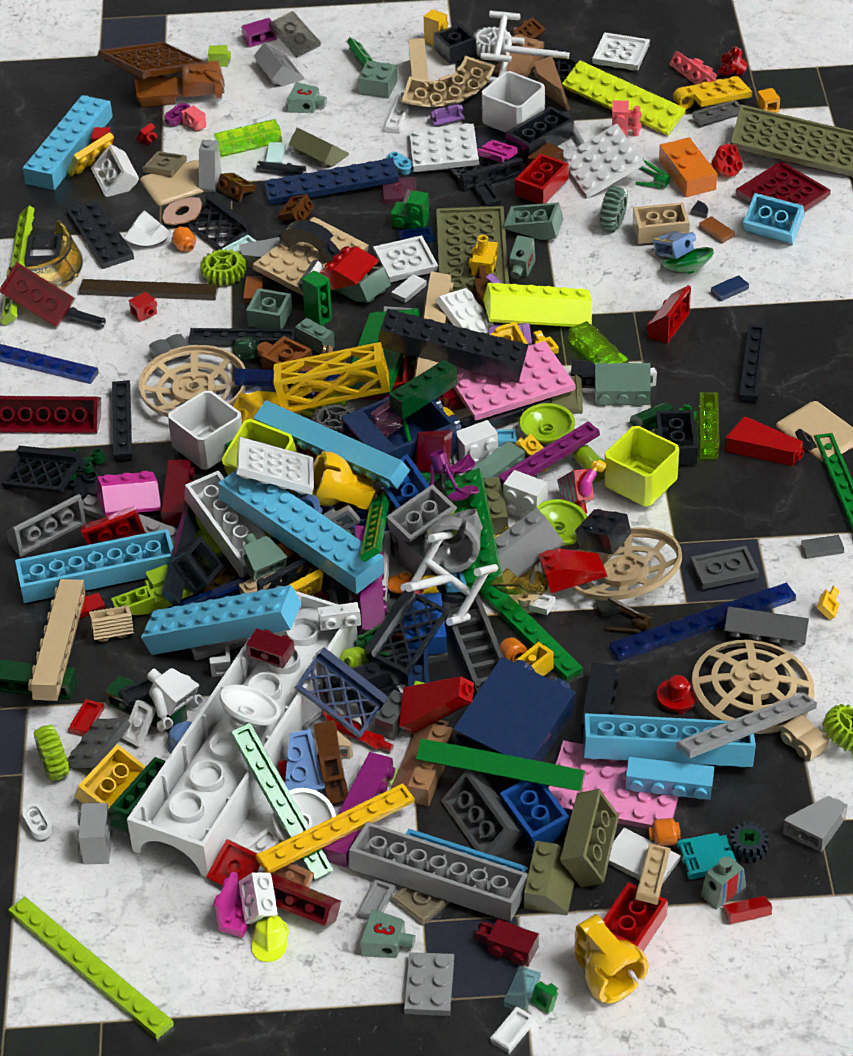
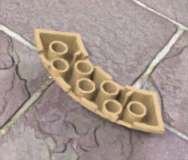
M465 56L456 72L452 75L449 74L441 77L439 80L430 81V79H419L409 76L402 102L427 107L446 106L470 98L484 87L490 79L495 65Z

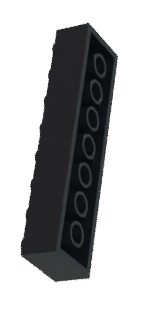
M390 309L386 311L378 342H381L383 349L435 362L446 360L458 368L517 383L520 380L529 345L520 341H513L504 337H497L484 332H477L468 328H461L449 323H442L433 319H426Z

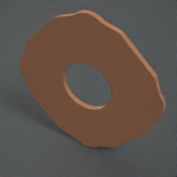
M194 197L179 199L167 206L162 219L166 225H178L192 221L200 214L202 202L200 198ZM180 208H189L187 213L176 215L177 210Z

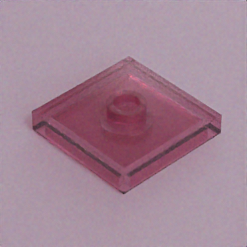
M415 177L399 178V182L383 184L384 204L406 203L411 192L417 191Z

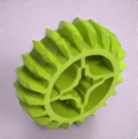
M233 249L212 250V253H207L203 257L200 264V272L204 281H207L208 284H218L220 287L222 285L228 286V284L234 285L235 282H240V279L244 278V274H246V261L242 254H239L238 251L234 252Z
M844 704L835 705L825 715L826 717L822 723L824 726L823 730L827 733L826 737L832 739V743H836L845 752L848 750L853 754V708L849 704L846 706Z
M50 724L35 729V744L47 777L54 781L68 776V761L55 727Z

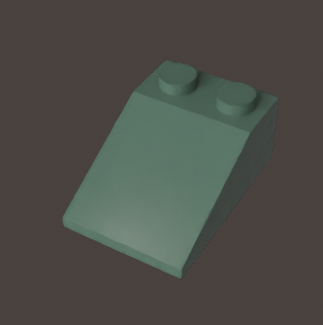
M556 202L511 206L504 223V229L539 240L557 239L564 219L560 204Z
M373 267L356 285L334 290L356 302L369 303L374 300L376 295L384 293L391 284L384 267Z

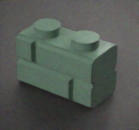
M305 318L295 327L298 343L319 354L322 345H330L334 349V332L326 329L324 326Z

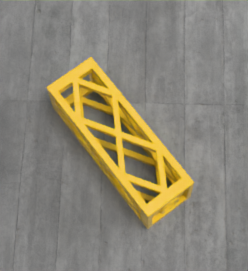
M381 342L274 364V386L280 407L291 412L390 391L389 371ZM351 356L361 358L351 364L344 363ZM305 365L314 367V369L304 374L297 373ZM376 366L377 371H369ZM330 375H340L335 380L323 381L326 377ZM358 382L366 383L359 390L348 388ZM287 384L294 385L289 389ZM311 392H320L312 400L302 398Z

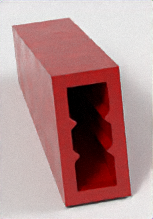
M746 416L726 436L725 451L790 466H793L797 460H801L804 454V450H802L803 441Z
M460 676L403 687L399 727L414 733L472 703L474 683Z

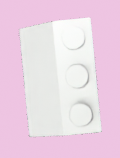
M111 144L91 167L106 197L130 191L139 180L126 153Z

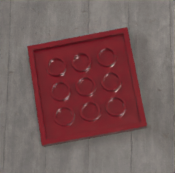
M780 161L738 187L735 194L751 203L755 193L802 205L805 212L830 196L831 189Z

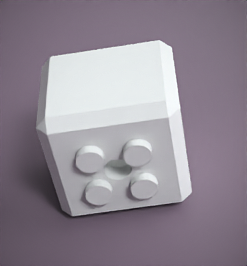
M511 71L504 72L482 91L483 124L505 133L545 109L544 84Z
M203 391L168 414L172 447L203 470L209 469L222 460L226 452L225 444L234 439L242 425L241 412L212 391Z

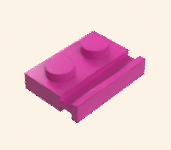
M491 140L483 145L482 149H477L479 156L498 162H504V160H509L518 154L517 147Z

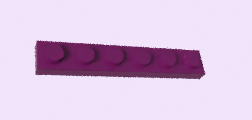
M587 421L498 476L500 482L504 484L514 470L532 477L600 436L599 429Z

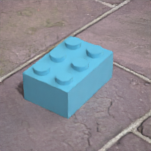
M755 193L743 221L744 229L749 233L794 244L805 216L804 208L802 205Z

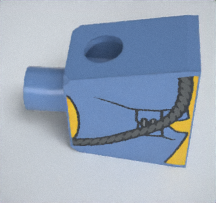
M674 231L653 239L655 255L674 259L679 258L694 249L693 242L696 241V235L693 232Z

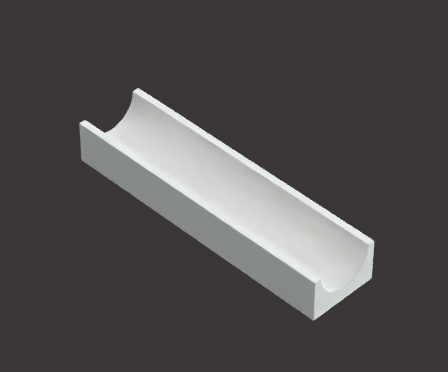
M295 591L301 601V606L291 630L273 633L280 636L286 635L294 640L295 651L283 669L252 659L251 657L248 658L246 644L244 645L127 818L133 852L141 854L149 841L167 843L185 853L196 864L200 875L207 878L206 876L226 839L233 841L263 793L230 735L231 731L246 724L237 721L224 710L219 700L221 690L229 685L249 686L266 693L279 705L281 712L275 723L266 726H252L275 768L278 770L279 761L284 760L288 754L290 733L302 731L303 725L309 721L318 707L294 688L312 662V658L323 647L338 658H340V654L345 649L356 647L357 626L323 631L320 629L317 608L339 604ZM316 663L314 666L315 675H324L323 667ZM323 678L316 679L318 690H322ZM305 680L302 686L308 691H313L312 680ZM319 693L320 699L322 700L324 697L323 693Z

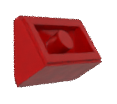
M765 896L722 905L729 924L772 915L773 907Z

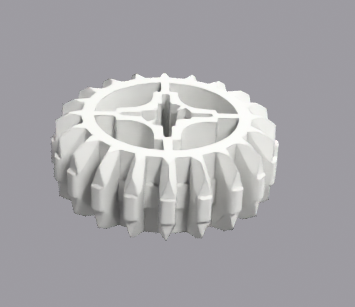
M495 26L493 28L483 27L482 30L478 29L477 32H474L473 36L476 38V54L478 57L481 56V53L494 54L496 45L494 37L498 35L499 28ZM505 29L504 36L512 37L510 32H507Z

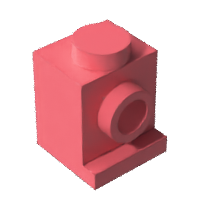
M195 105L181 111L182 124L184 126L187 125L196 132L207 127L205 113Z

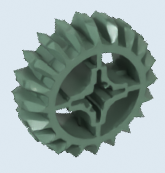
M611 186L605 193L599 215L600 227L602 229L615 232L621 226L628 204L626 189L619 186Z

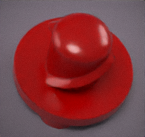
M734 46L728 53L722 55L720 59L722 63L718 74L728 77L735 73L737 77L745 73L747 63L745 59H741V49Z
M721 145L712 158V167L725 177H733L743 168L736 145Z
M674 675L669 680L664 681L657 689L658 705L676 714H685L687 710L693 708L697 703L693 695L692 683L681 675Z

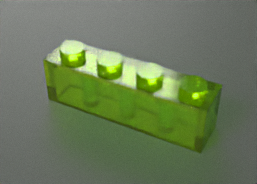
M276 119L214 133V141H218L220 157L266 147L269 146V142L282 143V133Z
M588 321L569 329V342L588 361L594 364L629 363L628 358Z
M700 392L699 457L700 459H718L720 443L718 392Z

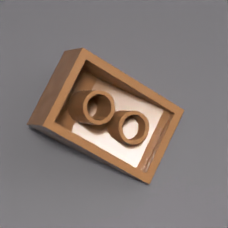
M517 34L514 37L525 38L524 45L514 43L511 45L544 49V42ZM510 53L509 56H512L511 62H508L506 72L511 71L527 77L532 72L531 69L535 67L534 62L542 60L544 57ZM499 61L494 74L499 75L502 61Z
M552 56L534 62L536 69H533L536 79L539 78L537 82L544 84L545 95L567 111L570 110Z

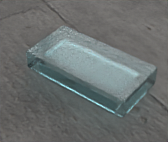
M519 966L504 1000V1006L512 1009L519 1007L526 1012L535 984L540 980L541 972Z

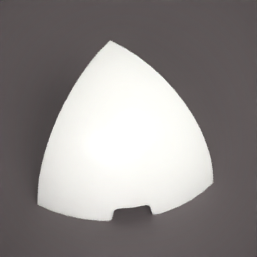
M143 210L124 236V239L136 245L149 246L165 240L171 232Z

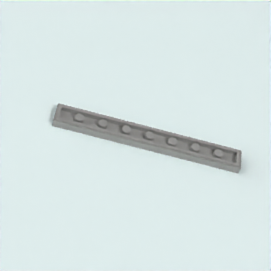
M801 693L677 741L676 749L690 759L816 709L817 702L806 694Z

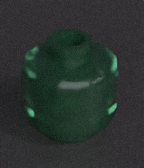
M253 336L238 338L235 345H233L234 355H237L240 360L256 358L259 341Z

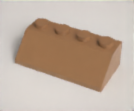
M431 724L413 734L391 787L392 789L403 783L415 798V804L428 807L445 765L420 761L416 757L421 738L448 744L453 743V728L438 724Z

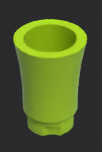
M587 444L573 452L576 462L582 469H592L591 463L593 461L601 460L604 462V459ZM596 471L597 475L593 482L604 479V471Z

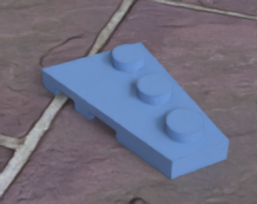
M310 729L290 733L285 781L288 791L297 788H308L317 792L325 790Z

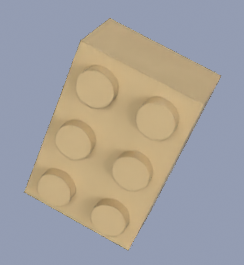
M683 202L633 207V227L638 244L653 243L654 238L674 231L689 233L690 222Z

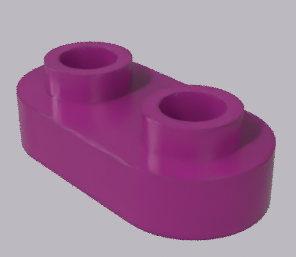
M186 103L176 105L164 115L165 123L170 126L178 125L182 122L181 111L189 108L190 105Z

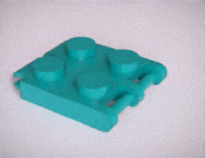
M718 833L678 840L676 843L677 848L681 850L683 855L681 858L682 862L687 866V876L689 879L705 877L707 871L718 864L722 857H731L736 861L732 850H730L731 846L726 835L719 836Z

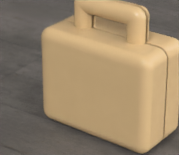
M198 160L184 163L173 176L151 173L142 176L140 182L157 205H165L204 192L199 189Z
M817 401L806 404L776 423L778 430L796 439L798 438L795 432L799 428L810 434L817 448L811 451L804 446L803 448L822 462V454L814 435L833 433L841 454L853 447V427ZM830 437L820 438L824 449L826 443L832 444ZM833 444L831 450L825 449L827 457L836 453Z

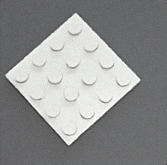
M465 123L456 126L448 125L446 127H432L410 131L414 172L479 165L474 124Z
M618 124L609 127L607 130L563 155L564 162L569 163V172L587 198L645 165L644 160Z
M239 438L237 475L244 479H256L262 484H274L281 489H292L299 494L312 495L314 489L313 457L246 438Z

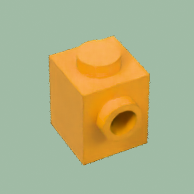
M773 88L760 90L757 95V105L762 110L776 113L779 112L780 98Z

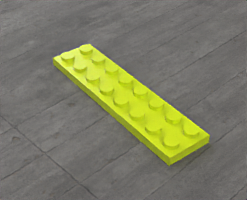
M580 60L562 83L563 88L611 110L613 100L629 101V110H634V106H640V111L642 112L640 123L667 136L670 135L686 113L685 108Z

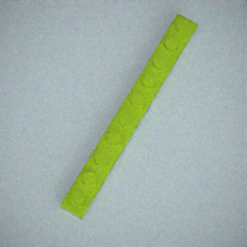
M28 206L19 214L10 269L13 268L16 262L25 267L28 236L32 231V221L34 220V208ZM7 296L4 297L0 323L5 326L17 318V308L19 306L18 303Z
M26 896L8 909L9 915L154 1038H160L174 1026L173 1020Z

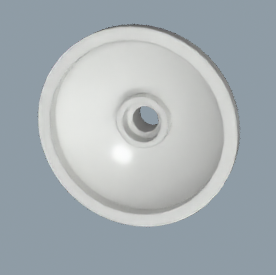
M229 685L221 690L219 696L224 710L234 719L244 724L250 723L252 726H266L275 723L280 716V707L274 699L266 693L249 686Z
M297 788L289 791L309 828L336 816L332 804L323 794L308 788ZM273 811L275 831L281 840L285 841L289 838Z

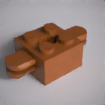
M285 336L274 345L263 342L257 346L258 358L262 360L263 372L273 377L274 364L312 356V349ZM305 365L297 373L304 374L314 369V367Z

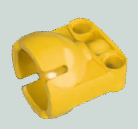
M323 451L315 459L313 479L314 487L318 489H313L312 495L318 498L320 507H330L343 501L361 509L369 508L375 494V488L365 474L359 475L352 471L346 460L334 452Z
M597 914L576 925L575 957L578 964L585 970V979L590 993L603 1003H615L631 994L638 987V982L630 973L631 970L638 979L643 980L647 975L649 963L645 953L628 941L618 940Z

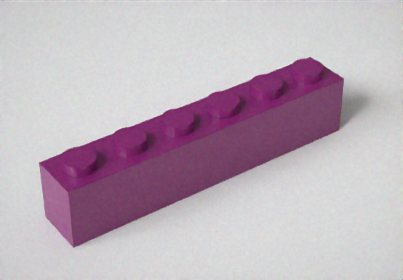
M355 525L352 535L363 542L366 526ZM384 574L355 594L361 616V625L357 626L358 635L364 634L373 627L382 624L385 619L387 604L384 603L383 598L386 593V588L382 585Z
M372 752L368 753L339 814L387 791V781L394 778L396 768L393 767V758ZM362 829L322 848L329 863L348 867L349 849Z

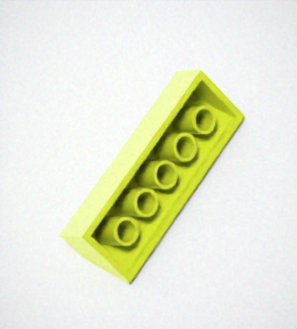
M501 283L487 284L483 301L489 322H516L518 324L529 323L534 325L591 328L592 298L589 289Z

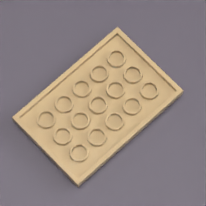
M313 217L309 220L328 229L334 235L331 241L339 250L345 246H357L366 252L368 251V244L320 219ZM282 241L253 263V270L303 296V292L297 283L312 261L318 259L323 267L328 262L311 244L300 242L289 248Z

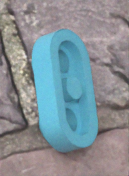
M391 152L386 156V158H393L398 173L406 175L413 172V162L402 154Z

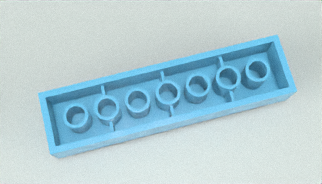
M82 95L23 167L25 184L55 190L68 174L67 170L73 155L92 144L91 137L94 127H105L111 120L112 110L110 101Z
M164 529L17 559L15 562L23 601L28 603L55 597V587L59 586L60 579L84 580L85 591L146 578L145 572L165 564L169 567L173 544L169 530Z
M292 585L231 597L226 596L215 600L210 599L183 606H174L162 610L158 609L153 611L141 638L151 655L249 638L256 628L261 630L267 629L272 633L291 630L301 606V601Z
M585 713L584 758L593 760L611 759L618 761L629 760V757L697 765L753 767L756 744L753 733L689 759L676 749L677 741L729 721Z

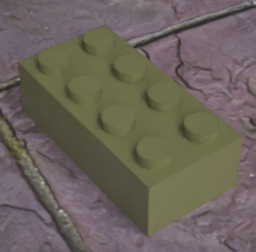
M600 789L577 793L563 851L560 856L561 863L567 868L580 887L604 883L619 820V814Z

